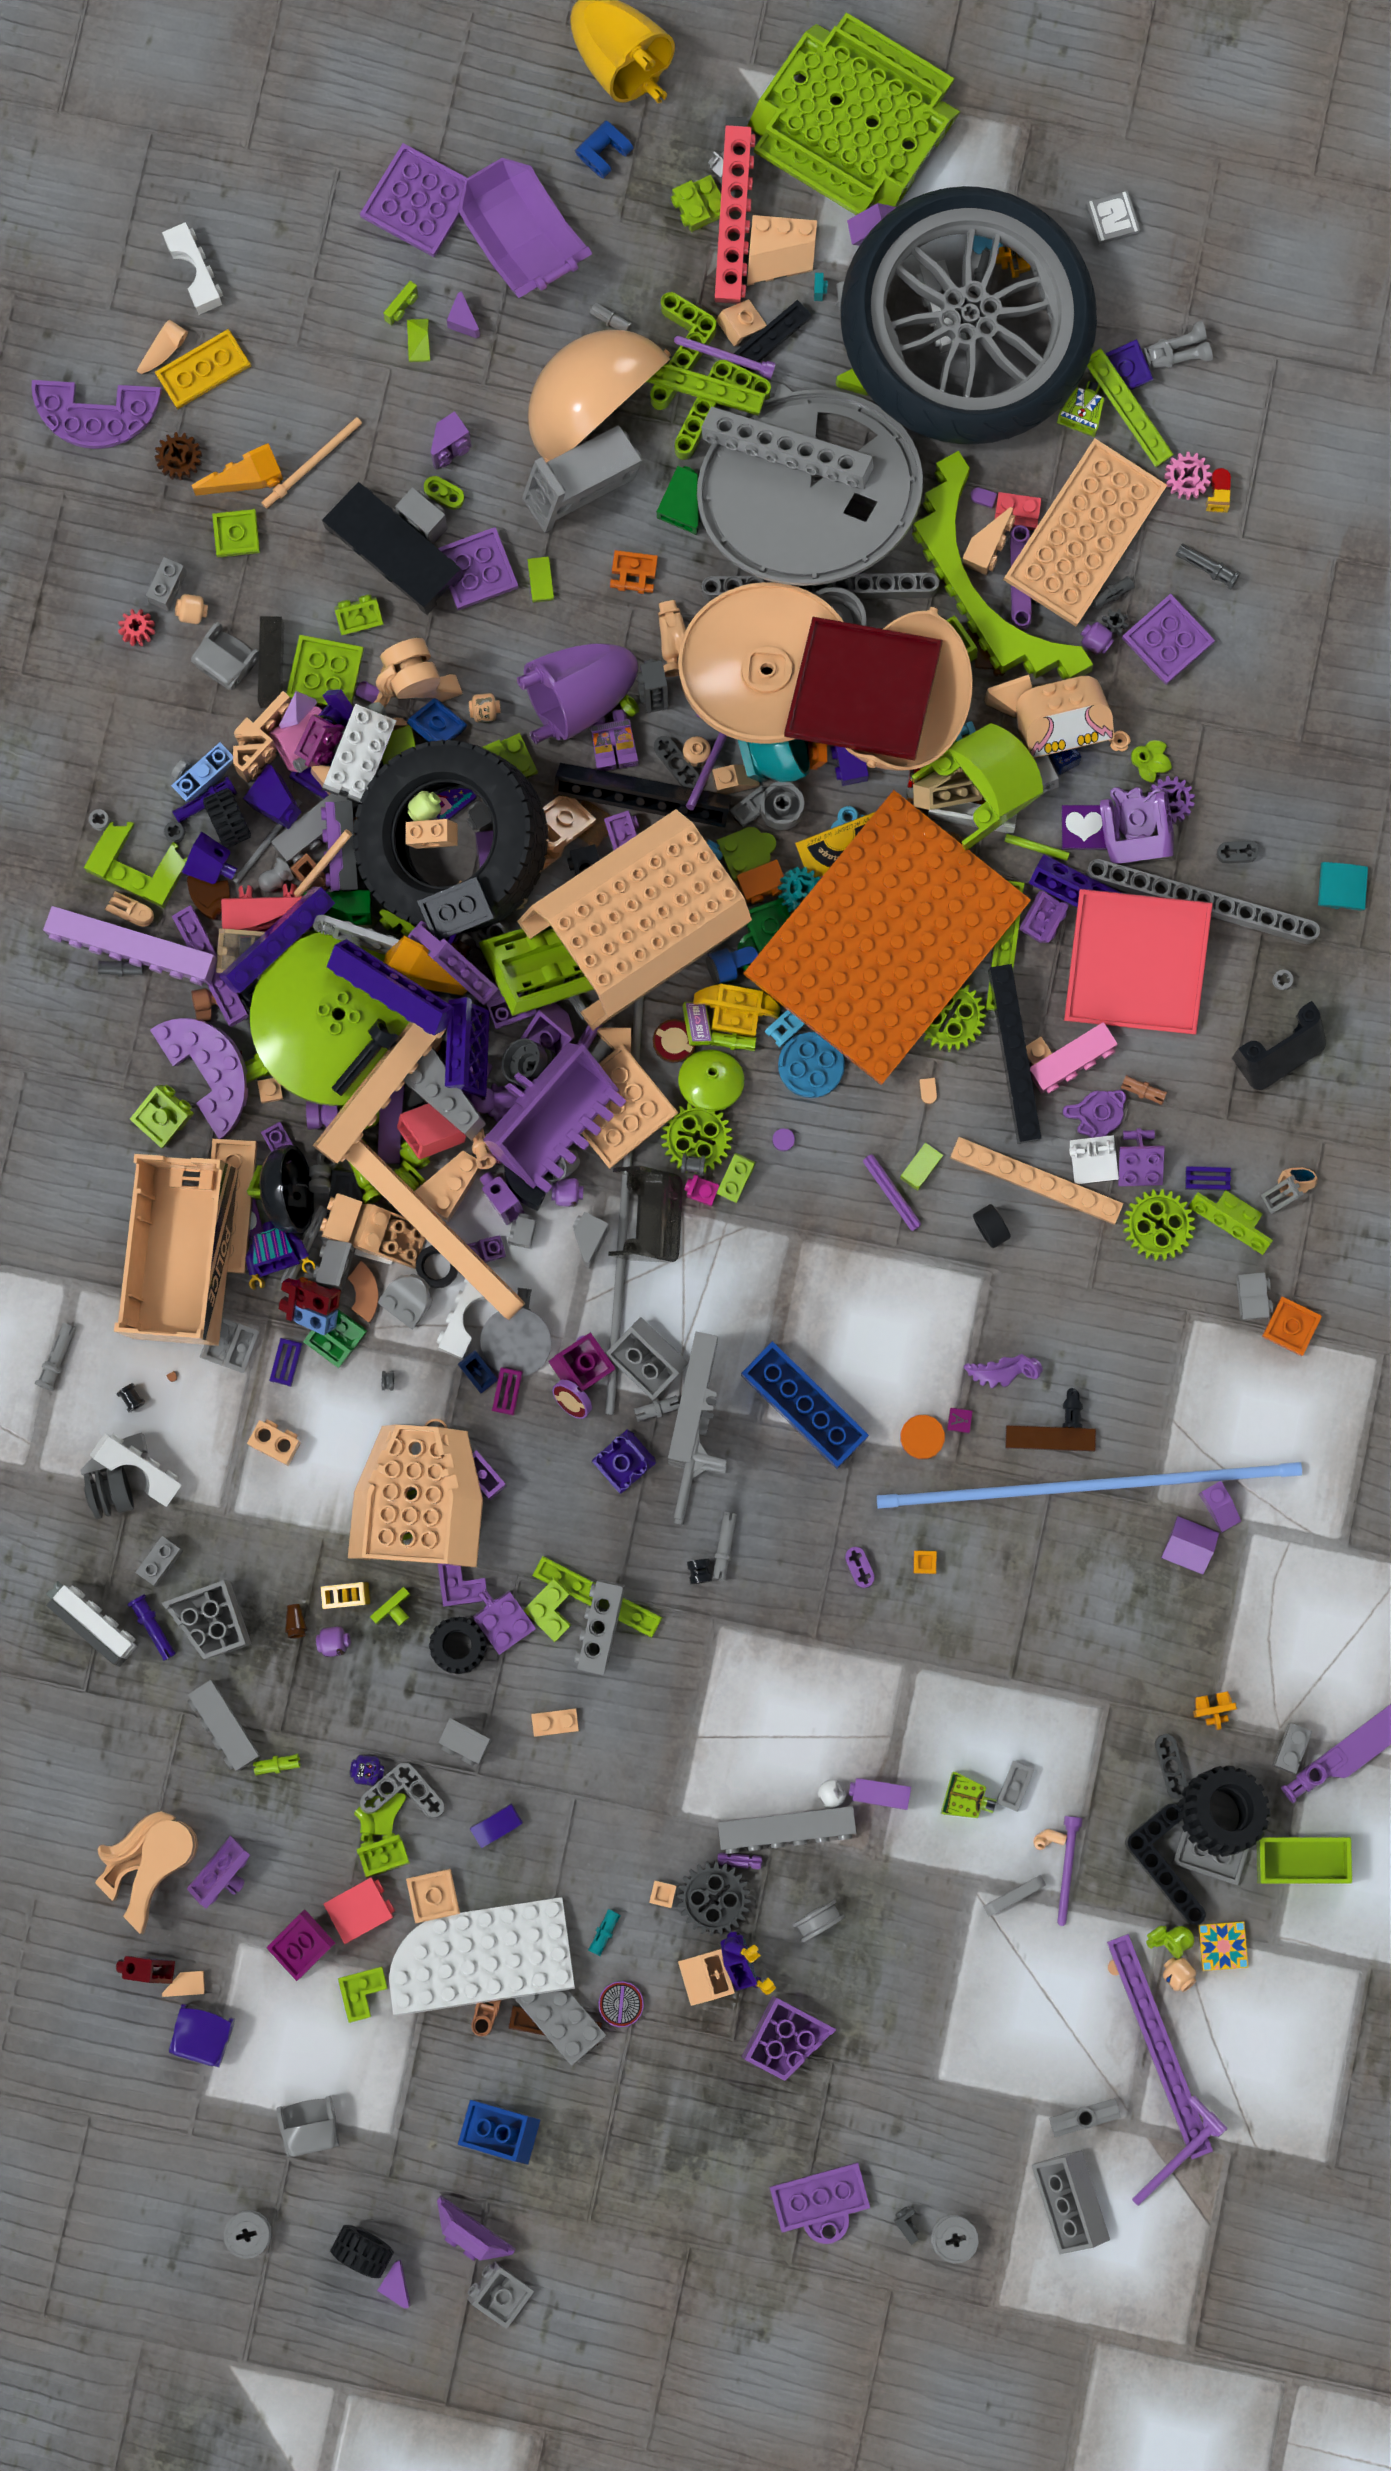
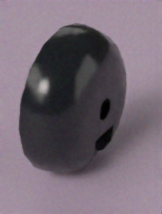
M293 1145L278 1147L265 1158L260 1172L259 1185L262 1205L271 1223L282 1232L299 1234L304 1233L311 1224L314 1213V1193L309 1191L311 1177L309 1176V1166L305 1156L297 1146ZM296 1184H306L307 1187H306V1186H299V1185H296Z

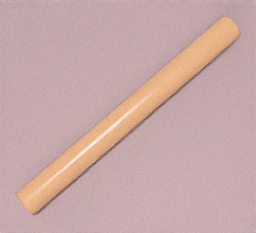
M346 829L294 891L296 897L303 896L350 839L352 833Z

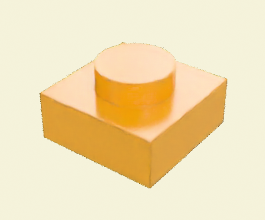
M914 1551L913 1574H936L937 1551Z

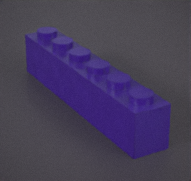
M313 887L224 970L219 977L232 992L241 993L313 925L316 916L324 915L335 902L322 887Z
M345 939L334 945L327 968L332 970L335 975L351 982L354 987L362 989L371 998L384 1003L390 1010L398 1012L407 1021L420 1026L428 1034L435 1036L446 1029L454 1009L453 1006L351 941Z

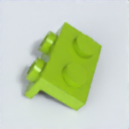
M395 1833L387 1834L382 1837L381 1841L375 1843L374 1841L364 1842L360 1845L361 1848L356 1849L366 1878L410 1864L402 1837L400 1835L395 1836Z

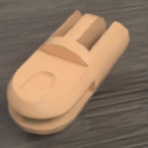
M116 891L113 894L114 897H111L109 901L110 904L105 908L107 912L141 927L149 926L154 919V914L150 907Z

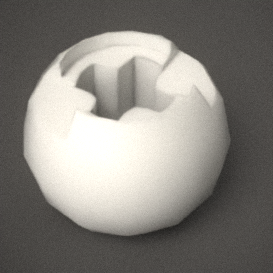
M828 1780L819 1787L818 1797H821L825 1804L824 1806L827 1808H837L845 1801L846 1792L842 1790L839 1781Z

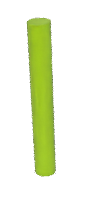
M1008 833L1004 841L1065 861L1068 860L1070 854L1069 852Z

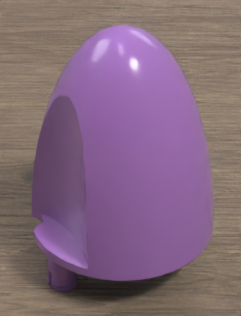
M588 644L556 651L526 663L524 675L517 677V683L522 690H527L534 710L544 725L530 732L533 743L538 744L550 737L557 740H567L587 729L609 713L625 697L636 679L638 662L634 654L618 645Z

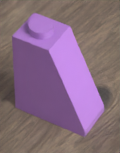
M856 1778L855 1783H850L849 1796H853L852 1801L908 1810L911 1787Z

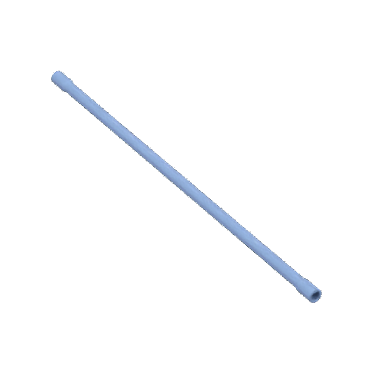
M1301 1462L1272 1466L914 1494L877 1495V1508L1275 1476H1302Z

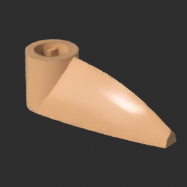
M168 320L136 371L143 374L162 364L184 343L188 331L173 321Z

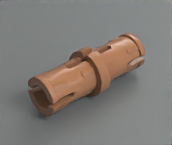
M1127 1075L1121 1086V1089L1139 1095L1138 1098H1147L1160 1105L1163 1104L1167 1094L1166 1091L1164 1092L1150 1086L1149 1082L1145 1081L1143 1083Z

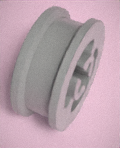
M836 1899L816 1908L792 1924L793 1927H798L803 1936L801 1939L802 1943L826 1931L845 1918V1915H840L835 1906L837 1903Z

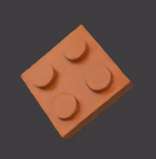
M1282 1296L1262 1337L1303 1356L1322 1316Z

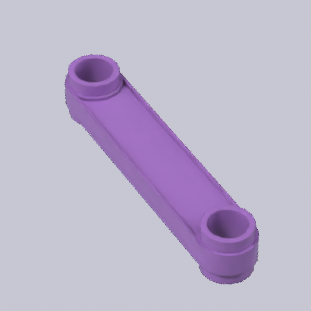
M1023 525L1014 527L1010 534V568L1030 538L1029 530ZM1016 533H1023L1025 538L1019 540L1014 535ZM1011 585V622L1013 626L1024 631L1031 624V598ZM1022 616L1026 618L1027 622L1020 624L1016 621V618Z

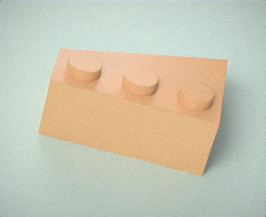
M753 215L747 286L764 280L767 282L782 276L789 277L813 271L817 220Z

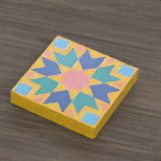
M1244 1921L1198 1925L1202 1971L1248 1968Z

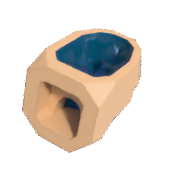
M1303 1167L1283 1170L1278 1179L1279 1184L1294 1175L1296 1179L1293 1181L1295 1184H1299L1300 1187L1297 1189L1299 1192L1303 1191V1193L1313 1189L1318 1180L1312 1170ZM1287 1184L1280 1188L1279 1191L1282 1193L1290 1187ZM1291 1192L1286 1196L1291 1197L1293 1193Z

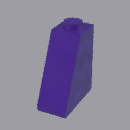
M270 764L265 767L243 798L252 809L287 829L292 826L301 813L282 776Z

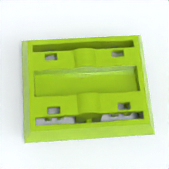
M551 926L531 939L528 938L521 928L479 942L488 967L512 1016L594 990ZM569 977L570 982L564 983V979ZM540 987L541 991L535 992V989Z

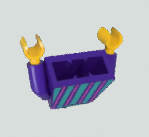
M271 1221L263 1224V1232L253 1236V1243L250 1245L245 1256L248 1273L252 1276L249 1286L253 1290H256V1280L259 1281L260 1288L265 1287V1281L260 1278L261 1276L300 1264L299 1260H302V1270L307 1274L306 1264L311 1263L314 1270L316 1268V1264L308 1259L307 1256L309 1254L302 1240L293 1233L280 1231Z
M738 1932L729 1933L727 1939L722 1940L720 1943L724 1967L735 1990L738 1991L752 1986L754 1988L759 1987L765 1995L772 1993L776 1989L773 1981L766 1978L761 1982V1978L755 1975L753 1962L761 1956L757 1952L759 1950L758 1947L752 1945L748 1948L743 1935H740Z

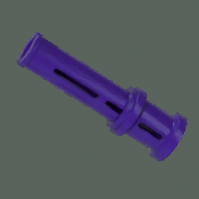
M227 776L225 781L214 787L211 785L208 791L173 810L172 812L177 821L181 823L190 816L205 809L203 798L225 788H229L234 795L238 794L229 777Z
M143 1594L127 1605L132 1607L138 1617V1624L144 1625L163 1661L169 1659V1656H174L176 1652H174L154 1618L156 1617V1612L150 1609L145 1600L146 1595Z

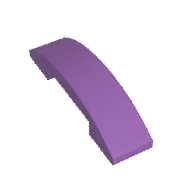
M405 1083L399 1091H394L389 1097L391 1101L384 1109L380 1108L378 1156L386 1164H400L401 1161L399 1152L402 1142L397 1124L400 1114L403 1113Z

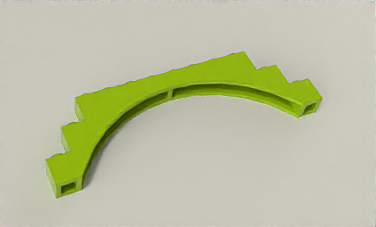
M959 451L937 462L936 472L934 473L940 485L926 492L925 502H923L926 511L930 515L913 524L912 536L917 544L921 543L924 548L923 554L927 561H932L934 564V571L940 580H944L948 595L950 597L954 596L957 601L956 607L960 614H965L969 620L967 624L971 632H976L980 639L978 641L981 648L989 652L991 656L990 662L995 669L998 668L1001 673H1004L1024 662L1023 665L1028 674L1032 673L1035 679L1058 667L1057 671L1063 680L1085 676L1092 672L1093 663L1082 646L1052 643L1021 631L993 611L972 586L961 562L956 543L955 524L958 502L969 477L970 468Z

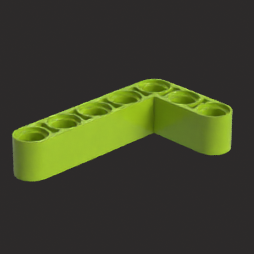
M668 292L662 296V314L688 330L687 339L709 346L716 335L715 318L676 293ZM668 302L676 304L673 308H667L665 305ZM687 313L694 315L692 319H685L683 316ZM708 324L712 328L710 330H703L701 327ZM680 345L668 364L692 371L703 353ZM686 359L689 363L687 365H680L678 361ZM654 384L650 391L651 405L657 410L666 409L678 391ZM658 394L665 396L663 400H657L654 397Z
M727 360L715 362L708 375L709 377L755 391L758 388L766 389L765 400L770 399L771 385L767 379ZM723 369L726 370L728 373L724 376H721L717 374V372ZM742 378L745 379L747 383L744 385H740L736 381ZM696 398L675 440V454L679 459H690L702 438L701 427L708 412L700 413L698 409L700 407H707L709 410L711 407L717 408L718 403ZM696 425L699 427V430L692 432L688 428ZM687 444L690 448L683 451L679 449V446Z

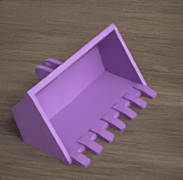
M567 1043L537 1079H534L532 1082L518 1072L514 1077L526 1089L522 1092L511 1083L505 1086L517 1098L515 1104L483 1139L497 1160L521 1177L530 1187L534 1189L535 1186H538L545 1193L552 1189L551 1184L543 1178L548 1172L559 1179L564 1175V1171L555 1163L561 1157L570 1164L577 1160L576 1156L568 1148L573 1143L582 1150L589 1146V1142L581 1136V1133L585 1129L595 1136L601 1132V1128L593 1122L595 1117L599 1114L608 1122L614 1117L613 1113L605 1107L611 1100L619 1107H623L626 1103V1100L617 1093L619 1089L588 1049L581 1043L578 1045Z

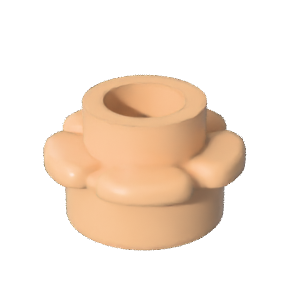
M1121 730L1116 731L1114 739L1109 740L1111 743L1110 747L1114 751L1120 750L1123 752L1127 750L1128 744L1131 742L1129 735Z

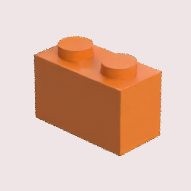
M776 859L736 875V881L746 904L750 902L757 904L763 901L765 896L770 894L777 896L782 893L778 886L783 884L780 878L784 877V874Z

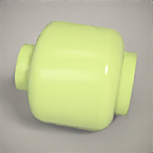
M421 791L409 802L408 814L413 821L433 820L441 812L439 804L441 800L434 792Z

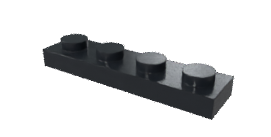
M797 299L733 354L760 362L809 321L812 315ZM741 366L742 368H744V369H746V370H748V371L750 370V368Z

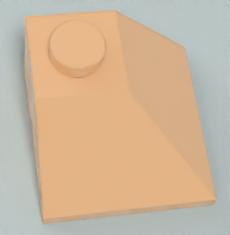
M1029 674L988 688L985 696L986 705L1012 717H1017L1016 704L1019 697L1032 688Z

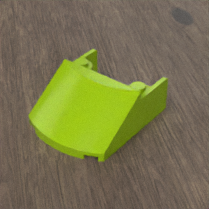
M992 723L952 744L941 757L912 775L915 784L934 771L941 776H949L961 768L986 802L978 807L973 814V820L979 829L962 841L965 851L969 850L1044 794L1041 774L1031 753L1012 733Z

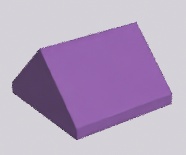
M1177 1516L1161 1558L1203 1575L1214 1553L1219 1533Z

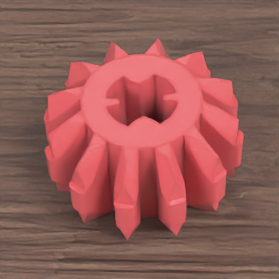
M131 609L130 616L123 613L125 621L121 620L118 622L119 626L122 627L118 632L120 635H123L122 639L124 642L130 640L131 646H134L137 641L140 646H143L142 640L145 639L147 642H150L149 635L155 634V630L152 628L155 626V622L150 620L151 615L149 613L144 615L142 609L137 614ZM135 625H139V630H134Z

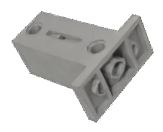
M618 425L548 462H545L543 457L535 460L522 499L544 533L553 529L555 520L634 480L642 462L641 454L630 443L627 432L623 431Z

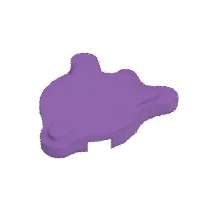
M1115 787L1110 791V796L1116 804L1119 829L1127 839L1150 836L1157 829L1154 801L1156 799V792L1164 791L1163 789H1154L1147 797L1143 796L1140 787H1136L1129 792L1124 791L1120 787Z
M1097 1090L1087 1095L1081 1103L1065 1106L1062 1112L1066 1118L1079 1119L1081 1121L1077 1128L1079 1134L1090 1138L1107 1136L1120 1125L1123 1119L1126 1094L1122 1090L1108 1092Z

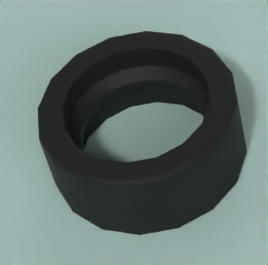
M431 1245L423 1249L418 1255L416 1272L430 1287L444 1288L454 1281L458 1270L450 1263V1270L446 1277L436 1280L430 1278L424 1271L425 1261L433 1254H441Z

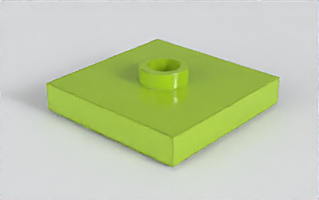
M255 509L212 514L217 558L260 553Z

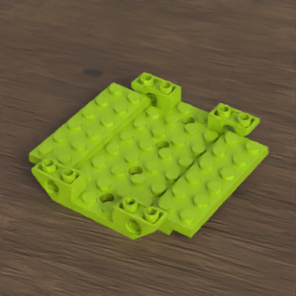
M846 12L839 24L834 26L831 32L818 24L805 31L759 99L747 127H751L753 132L762 136L754 148V153L855 215L868 209L872 203L873 205L880 203L897 207L914 183L915 174L933 147H938L960 114V111L941 101L953 84L954 78ZM802 74L806 77V80L803 83H798L794 80V77ZM837 96L842 99V103L834 105L830 102V99ZM876 119L878 125L876 127H869L866 123L867 120ZM905 141H912L915 146L912 149H905L902 144Z

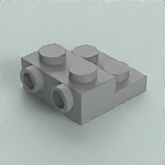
M495 2261L492 2265L488 2264L483 2269V2278L478 2284L474 2283L469 2288V2297L467 2299L471 2305L507 2329L534 2293V2290Z

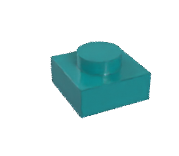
M815 273L814 301H823V294H827L828 281L823 280L824 273Z

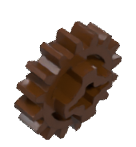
M175 432L173 438L166 435V442L163 440L159 441L162 447L155 448L156 453L159 455L154 457L158 462V469H163L162 473L164 476L170 473L172 480L175 476L182 480L183 475L186 474L190 478L191 471L198 472L196 465L202 464L201 460L198 459L202 457V452L198 451L200 446L198 443L194 444L195 440L193 437L187 439L186 433L179 437L178 433ZM175 451L181 456L182 462L175 456Z

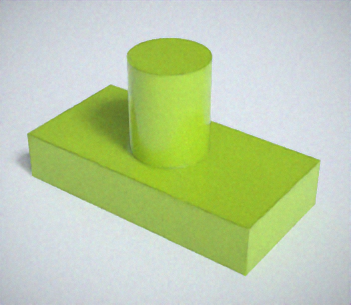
M401 1588L375 1611L370 1618L375 1624H379L386 1616L390 1615L401 1626L409 1619V1616L399 1605L411 1594L406 1588Z

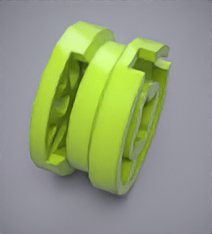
M405 1160L401 1163L399 1169L394 1170L413 1191L426 1182Z

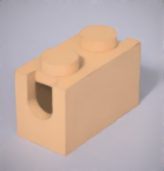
M339 1193L336 1194L335 1198L330 1197L327 1209L330 1210L328 1219L323 1218L319 1229L323 1231L322 1237L349 1243L362 1201Z

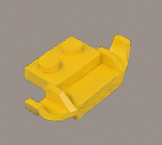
M720 983L706 987L694 994V1005L704 1004L714 1008L711 1030L755 1037L758 1016L766 1015L774 1019H778L780 1016V1006L778 1003L760 990Z

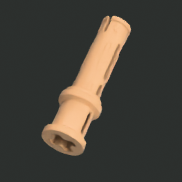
M482 1128L472 1139V1151L477 1157V1167L489 1169L495 1165L496 1159L483 1140L485 1132Z

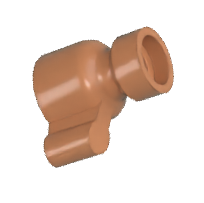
M206 988L192 990L191 994L196 1019L211 1021V1007L213 1004L218 1006L211 991Z

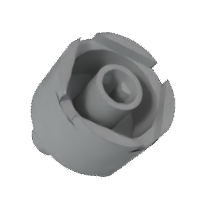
M778 781L771 784L763 792L760 801V813L765 824L776 830H788L798 825L804 812L802 792L790 782ZM780 803H784L785 809H780Z

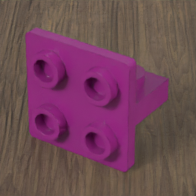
M313 714L294 754L306 760L305 765L308 767L328 764L334 756L333 750L336 744L342 739L344 726L341 724L333 725L320 716Z

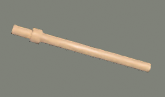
M356 417L286 481L272 489L273 492L261 502L262 505L267 509L277 499H282L296 482L362 424L361 420Z

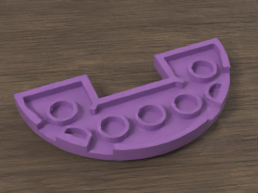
M32 380L34 404L46 426L64 441L75 446L91 449L117 446L139 434L155 415L162 393L161 387L118 385L116 406L75 403V382Z
M179 1018L156 1025L150 1031L172 1066H178L191 1056L212 1089L209 1094L196 1104L218 1139H224L238 1124L243 1107L246 1106L248 1098V1088L246 1085L247 1069L238 1047L220 1028H216L203 1020Z

